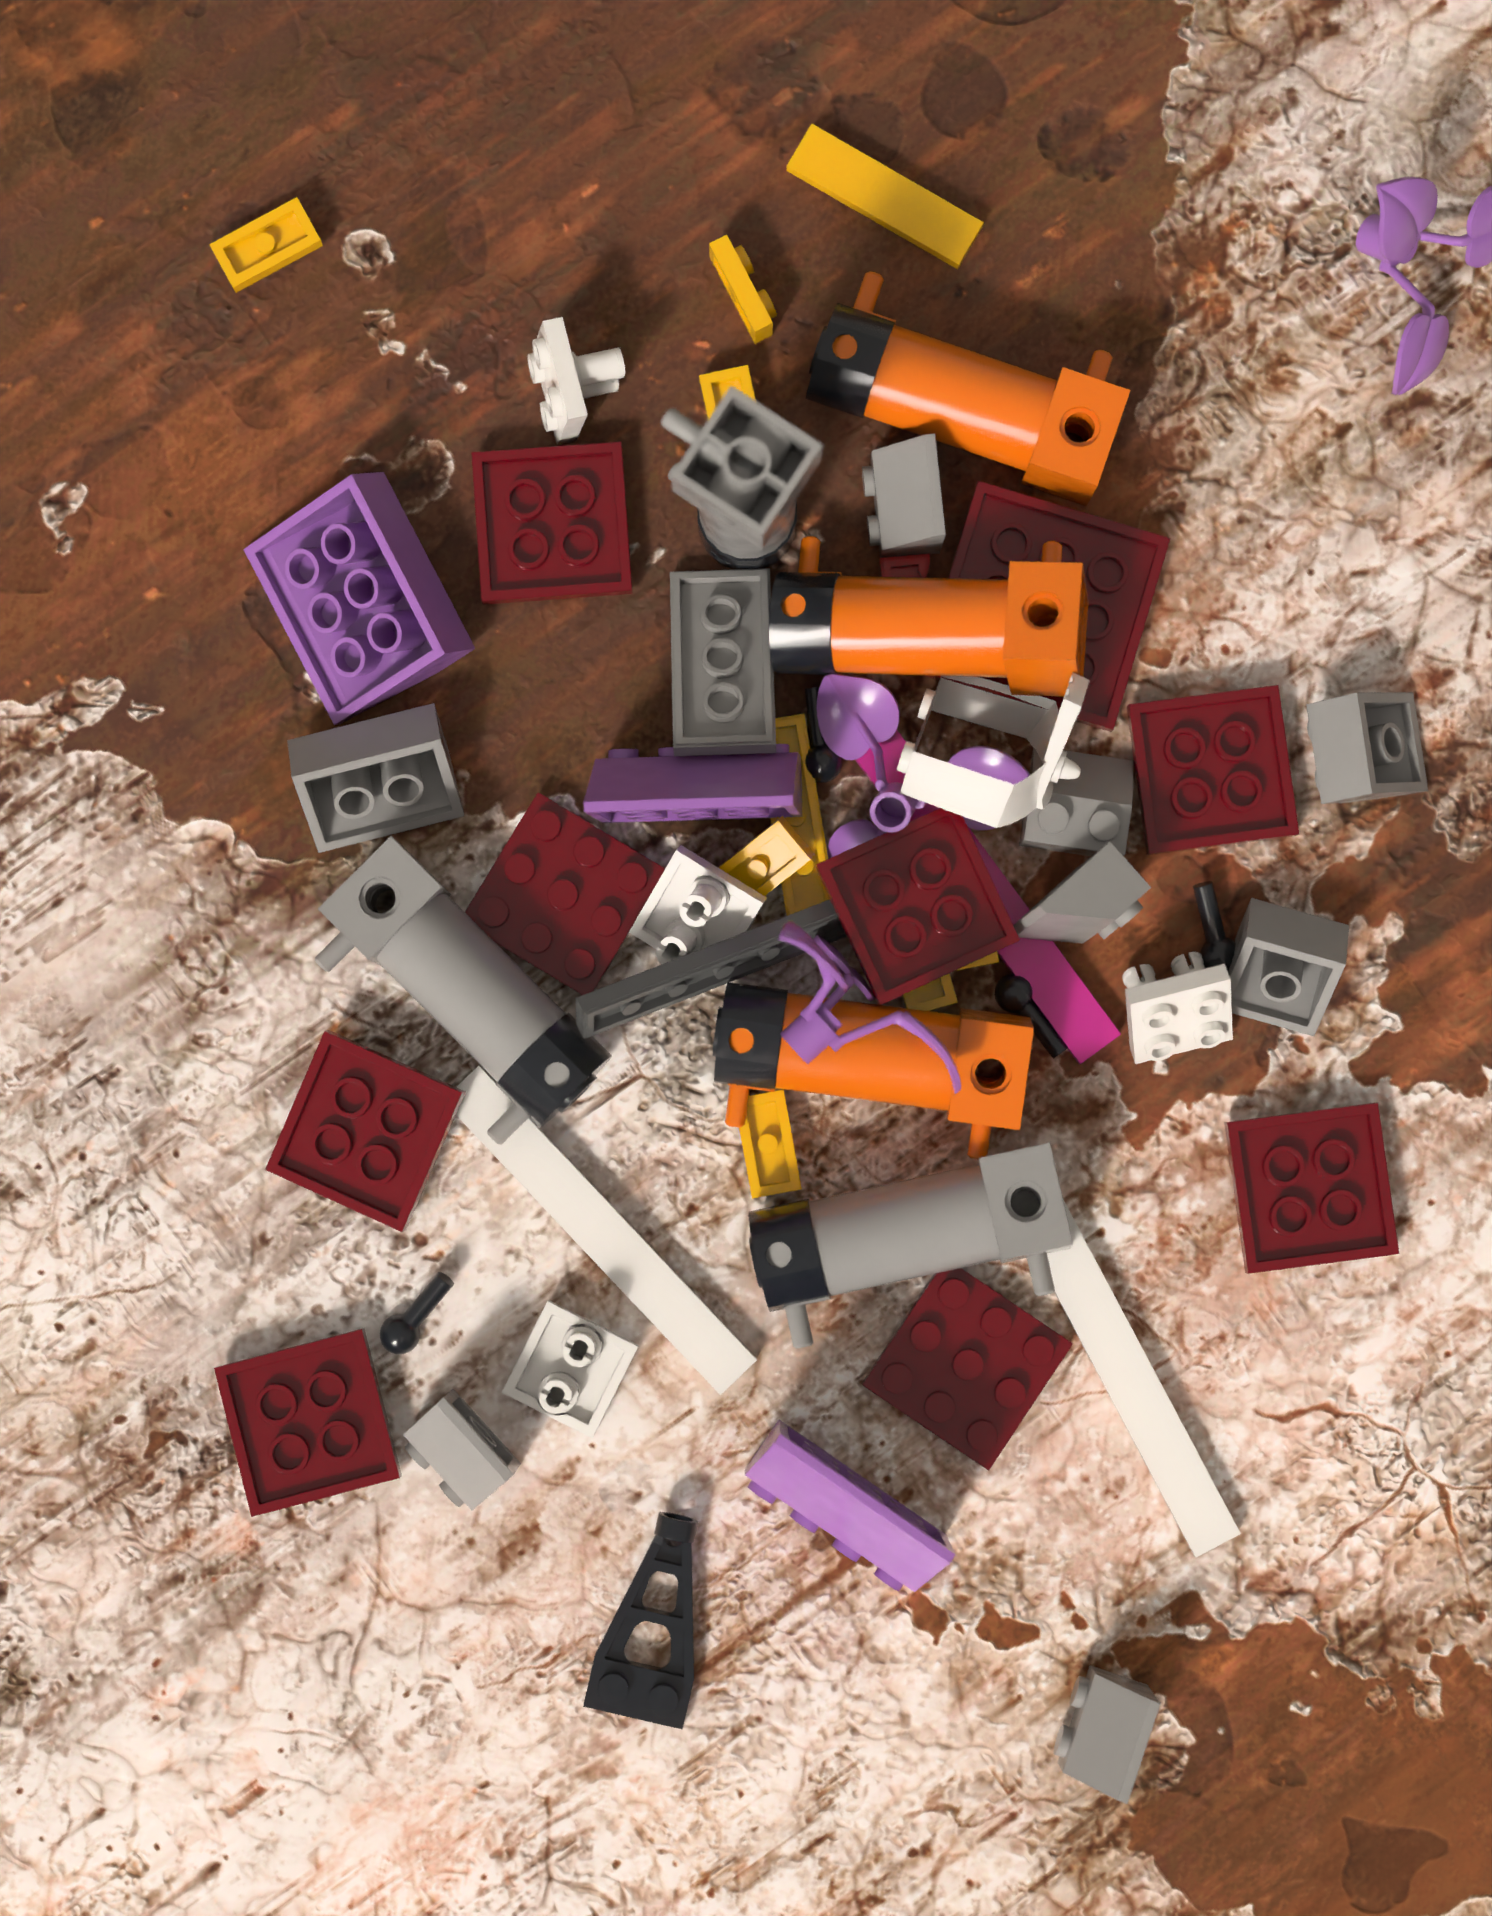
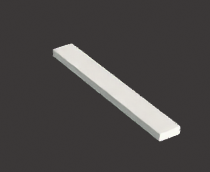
M478 1066L457 1086V1088L466 1091L456 1116L721 1395L757 1361V1358L530 1118L502 1145H498L487 1134V1130L514 1103L496 1086L497 1083L481 1066Z
M1028 1191L1016 1193L1010 1201L1012 1210L1022 1217L1035 1215L1040 1209L1037 1197ZM1063 1200L1073 1246L1070 1249L1047 1253L1055 1287L1054 1292L1193 1555L1198 1557L1241 1533Z

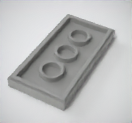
M770 568L670 572L674 756L776 753L774 673L769 642Z

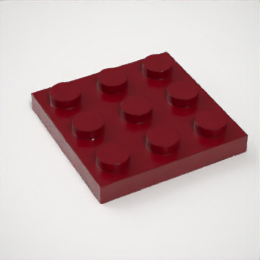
M622 442L471 452L481 601L483 605L633 594Z
M1279 685L1129 704L1126 707L1147 855L1299 835Z
M537 792L465 913L495 943L579 994L584 995L595 991L630 934V929L665 868Z
M939 808L908 822L900 831L886 832L815 865L879 1005L1020 941L962 815Z
M326 1030L321 1037L265 1170L391 1228L404 1232L411 1221L466 1091L333 1031Z
M1378 1103L1224 1122L1245 1273L1251 1274L1399 1254Z
M962 1268L933 1275L861 1384L989 1471L1073 1343Z
M365 1328L214 1368L251 1517L387 1482L402 1476Z

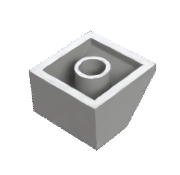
M935 434L918 436L872 450L870 466L862 467L864 496H874L875 515L867 516L869 545H879L880 558L940 553L946 533Z
M1413 692L1353 693L1306 704L1309 719L1307 731L1313 746L1316 766L1315 783L1320 792L1321 804L1351 803L1428 791Z
M1034 747L1030 775L1043 766ZM1066 751V757L1079 765L1081 774L1076 779H1058L1057 784L1053 783L1052 796L1045 809L1036 808L1023 818L1019 846L1092 856L1108 842H1111L1125 856L1132 810L1133 761Z
M1108 842L1072 871L1013 926L1019 938L1083 944L1098 933L1104 940L1118 927L1124 926L1144 908L1138 899L1151 887L1115 846Z
M1251 898L1236 934L1235 952L1228 971L1231 979L1232 1013L1314 1036L1346 965L1349 925Z
M454 1389L403 1434L409 1441L405 1449L414 1461L423 1469L431 1465L444 1480L439 1484L444 1494L457 1507L465 1503L471 1511L511 1478L521 1465L518 1459Z
M1091 1665L1089 1666L1086 1678L1078 1676L1070 1698V1706L1076 1708L1070 1726H1061L1053 1752L1054 1755L1060 1756L1058 1764L1063 1773L1118 1801L1128 1804L1161 1704L1147 1684Z

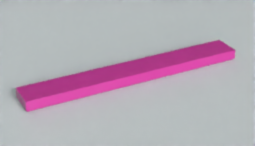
M896 730L890 739L878 743L883 751L887 782L903 784L906 773L897 771V767L906 741ZM869 748L862 757L855 761L875 786L877 780L874 755L871 748ZM927 803L923 808L915 809L910 821L940 807ZM968 828L1014 925L1029 911V908L971 829ZM1019 938L1020 941L997 951V954L1011 973L1025 978L1031 984L1034 1003L1066 1044L1068 1051L1078 1064L1083 1063L1121 1035L1053 941Z

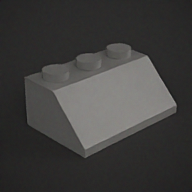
M434 703L287 740L291 777L318 853L464 816L447 742Z

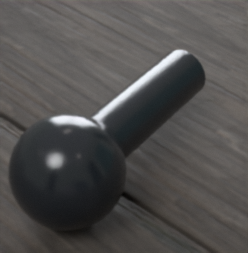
M820 687L806 688L805 697L811 747L806 755L805 764L809 773L815 778V782L826 783L839 775L842 769V757L836 755L828 747L820 732L817 718V696Z
M1213 882L1198 883L1193 886L1206 939L1200 951L1204 967L1209 968L1225 964L1227 971H1229L1236 943L1225 935Z
M1013 973L1003 976L995 987L994 994L997 1004L1007 1012L1030 1017L1034 1026V1035L1054 1059L1068 1047L1034 1003L1031 984L1025 978L1016 976Z
M438 1272L404 1314L392 1315L384 1321L380 1329V1340L386 1350L393 1354L401 1355L412 1351L417 1346L420 1339L419 1326L454 1285L449 1276Z

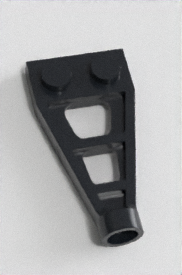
M670 1512L658 1513L654 1531L655 1536L595 1653L583 1707L683 1730L694 1682L692 1543L694 1542L697 1530V1520ZM664 1538L682 1543L678 1546H670ZM657 1571L675 1575L678 1580L676 1607L672 1612L645 1607L642 1603L650 1576ZM643 1621L664 1625L670 1633L671 1658L669 1663L662 1668L630 1661L625 1656L624 1648L633 1629Z

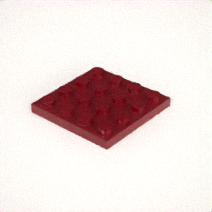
M978 481L949 578L1008 580L1010 561L1041 562L1042 545L1048 541H1056L1063 546L1062 562L1083 563L1089 600L1084 678L1090 681L1076 722L1112 732L1171 538ZM923 675L936 680H940V678H943L949 681H953L962 685H966L975 689H979L1015 701L1040 707L1027 701L1021 700L1019 698L1013 697L1011 695L1001 693L989 688L941 676ZM980 677L1009 686L1007 678ZM1042 696L1056 701L1059 712L1064 697Z

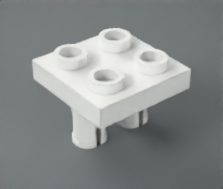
M563 317L542 321L538 336L532 341L533 353L527 356L532 381L534 384L541 383L545 401L540 402V412L546 432H554L557 445L577 440L588 415L584 398L617 392L619 390L618 379L625 376V364L619 347L576 356L574 352H571Z
M680 845L629 933L655 948L656 958L661 964L747 932L767 897Z
M1189 952V959L1192 965L1188 966L1184 954L1175 957L1171 963L1173 973L1176 975L1156 981L1153 967L1149 964L1140 965V971L1143 976L1141 981L1135 966L1123 973L1122 979L1127 987L1125 989L1129 1045L1135 1064L1150 1060L1161 1061L1174 1054L1198 1048H1212L1221 1042L1233 1040L1231 979L1225 964L1205 968L1202 955L1198 952Z
M548 1300L502 1393L593 1438L639 1345Z

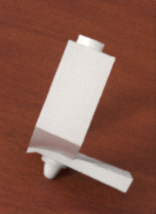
M1072 672L1058 712L1056 701L1042 696L1011 695L1040 706L1036 707L940 678L936 691L926 689L917 716L924 719V723L916 743L906 741L897 771L906 773L900 793L995 828L1012 824L1026 817L1036 808L1044 810L1052 796L1053 783L1057 784L1058 779H1076L1081 774L1079 765L1067 758V752L1063 751L1081 709L1090 680ZM941 676L1011 695L1008 685L980 677ZM935 711L1027 738L1036 749L1043 766L1026 779L1013 785L916 753L930 713Z

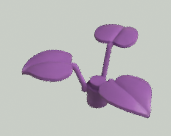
M1402 177L1376 185L1380 215L1371 214L1363 221L1356 236V248L1363 254L1381 260L1379 270L1389 274L1421 306L1423 312L1415 314L1409 320L1402 334L1393 380L1392 394L1401 395L1409 391L1432 374L1444 356L1449 337V322L1446 316L1441 314L1434 315V305L1396 268V265L1400 263L1406 264L1413 258L1419 240L1459 247L1467 246L1465 262L1471 267L1479 268L1491 263L1492 186L1486 188L1474 202L1467 219V234L1452 236L1423 231L1431 223L1437 208L1438 193L1433 182L1421 177Z
M838 673L827 674L823 678L818 691L817 718L821 735L828 747L836 755L846 760L859 759L871 748L874 755L877 780L875 787L879 792L870 807V816L873 823L868 820L857 819L841 825L829 840L827 847L828 859L886 832L902 830L910 821L915 809H921L927 804L926 802L901 794L902 783H888L886 780L883 751L878 742L890 739L899 725L900 709L893 693L886 686L873 679ZM971 746L962 749L948 761L950 764L1013 785L1030 776L1027 769L1014 757L989 746ZM963 816L968 828L975 830L995 829V827Z
M788 921L783 925L779 941L793 944L811 955L817 961L823 977V984L810 1004L800 1012L801 1015L780 1033L784 1040L807 1064L814 1060L828 1046L836 1052L848 1042L891 1024H897L920 1037L944 1061L952 1080L955 1095L961 1090L959 1072L947 1048L931 1030L907 1011L894 1012L838 1036L835 1032L843 1025L830 1010L853 984L862 991L870 1002L875 999L874 993L864 978L853 967L849 966L845 957L828 941L819 935L812 938L804 929L792 921ZM837 981V983L839 984L838 988L830 995V997L824 1003H822L827 994L829 993V991L831 990V988L833 987V985L835 984V982Z

